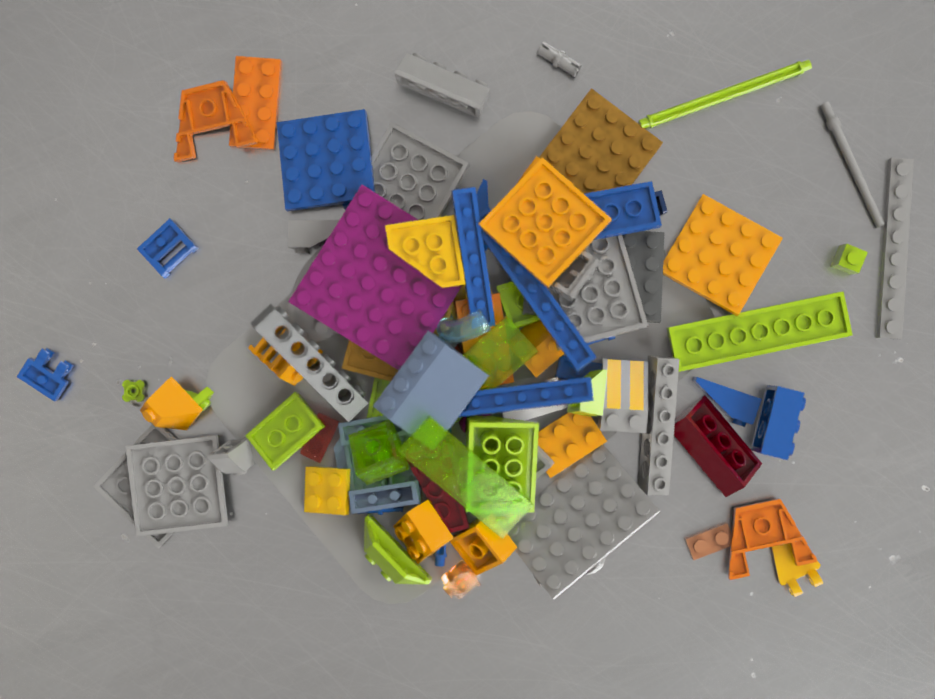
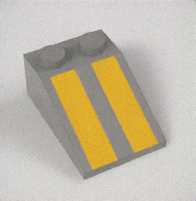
M602 358V369L607 370L603 416H598L597 426L600 431L646 433L648 418V361Z

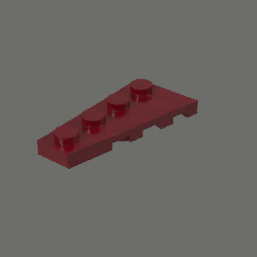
M446 438L442 439L434 450L425 444L401 450L413 474L420 483L423 492L450 533L469 528Z

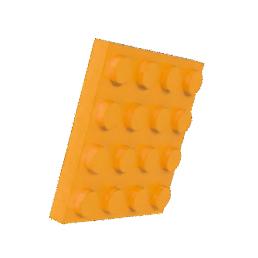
M542 157L479 225L482 230L545 287L549 288L612 219Z
M703 194L663 261V275L738 316L783 238Z

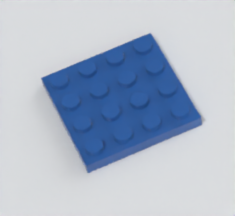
M365 109L277 122L284 202L287 212L350 203L361 185L375 192L367 112Z

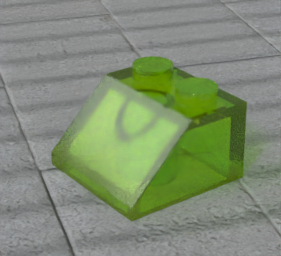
M388 419L348 435L355 474L367 485L409 470L405 448L391 420Z

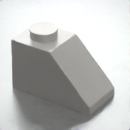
M248 439L227 441L208 455L209 461L224 474L234 473L235 476L247 473V470L254 465Z

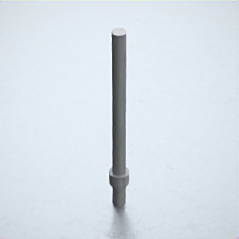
M828 101L820 105L828 121L826 125L829 131L832 130L876 228L885 225L884 220L840 127L842 123L839 117L835 116Z

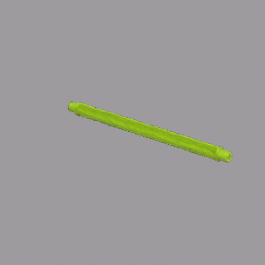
M809 59L802 62L797 61L789 66L663 111L646 115L645 118L638 120L642 128H653L658 124L784 79L804 74L805 71L812 69V64Z

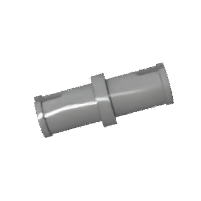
M545 41L542 42L536 54L552 62L555 68L560 67L573 77L577 75L582 67L581 63L565 55V51H559Z

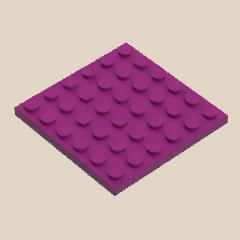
M361 185L288 302L387 364L400 370L428 331L434 332L462 285L441 288L390 251L385 225L417 221L418 219L364 185Z

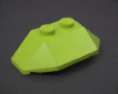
M368 513L364 518V551L367 553L365 555L366 559L372 565L377 564L382 569L381 574L389 582L392 580L395 584H429L432 577L409 556L404 547L371 513Z

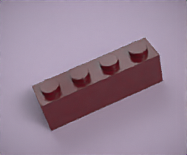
M706 395L698 399L675 419L674 437L678 439L725 497L745 488L762 465V462Z

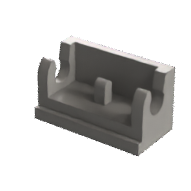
M583 250L556 279L551 289L569 302H572L596 270L600 260Z

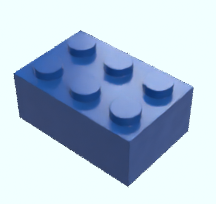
M767 385L751 447L752 451L785 460L792 456L795 448V443L793 442L794 434H797L800 428L799 414L800 411L804 410L806 404L804 392Z

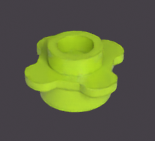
M125 380L122 383L124 387L122 399L125 402L130 400L142 402L145 399V383L142 380H137L136 382Z

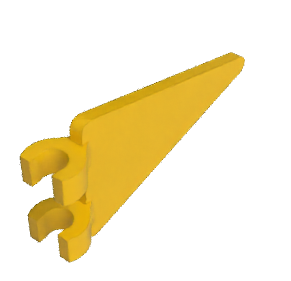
M790 543L771 547L779 584L787 585L791 595L796 597L803 593L796 579L806 574L812 586L817 587L823 584L820 575L816 571L820 568L818 561L796 566Z

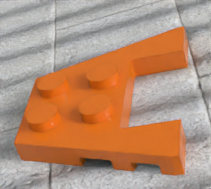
M221 80L182 90L178 116L180 120L179 133H176L177 150L174 153L175 162L196 158L192 135L228 126L233 127L236 147L241 148L258 144V139L226 81Z
M781 499L734 508L728 568L729 580L750 576L745 552L790 543L796 566L817 562V558L807 545L808 543L801 535Z

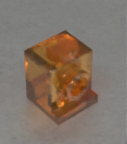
M463 560L441 577L445 583L443 587L445 592L451 598L456 596L459 600L475 586L479 587L481 585L477 576Z

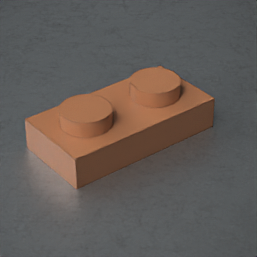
M725 522L684 539L692 559L697 560L730 547L732 533L728 523Z

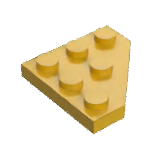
M455 215L385 225L390 251L441 288L465 285Z

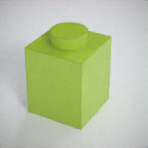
M847 243L840 245L831 267L850 275L858 274L868 252Z

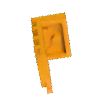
M279 326L276 328V335L282 329L283 326ZM264 338L255 347L253 345L248 347L280 379L293 386L303 379L280 354L272 363L270 362L277 353L272 346L268 348L264 355L261 354L269 344ZM295 342L291 346V350H298L301 347V342ZM317 358L309 359L307 366L315 364Z

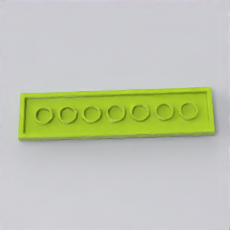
M844 291L740 312L738 316L731 314L667 328L672 357L679 359V372L853 336Z

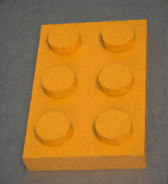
M568 412L539 430L538 446L555 462L546 471L550 478L607 442L592 417Z

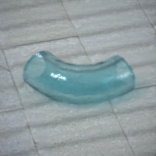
M480 310L457 320L444 318L436 328L438 336L449 343L465 342L491 330Z

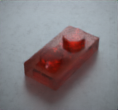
M319 412L317 417L325 427L303 445L300 454L321 463L340 421Z

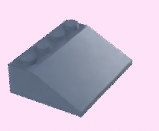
M428 331L373 407L417 440L434 450L489 375L438 335Z

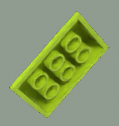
M495 416L467 417L463 504L466 512L534 513L538 422Z

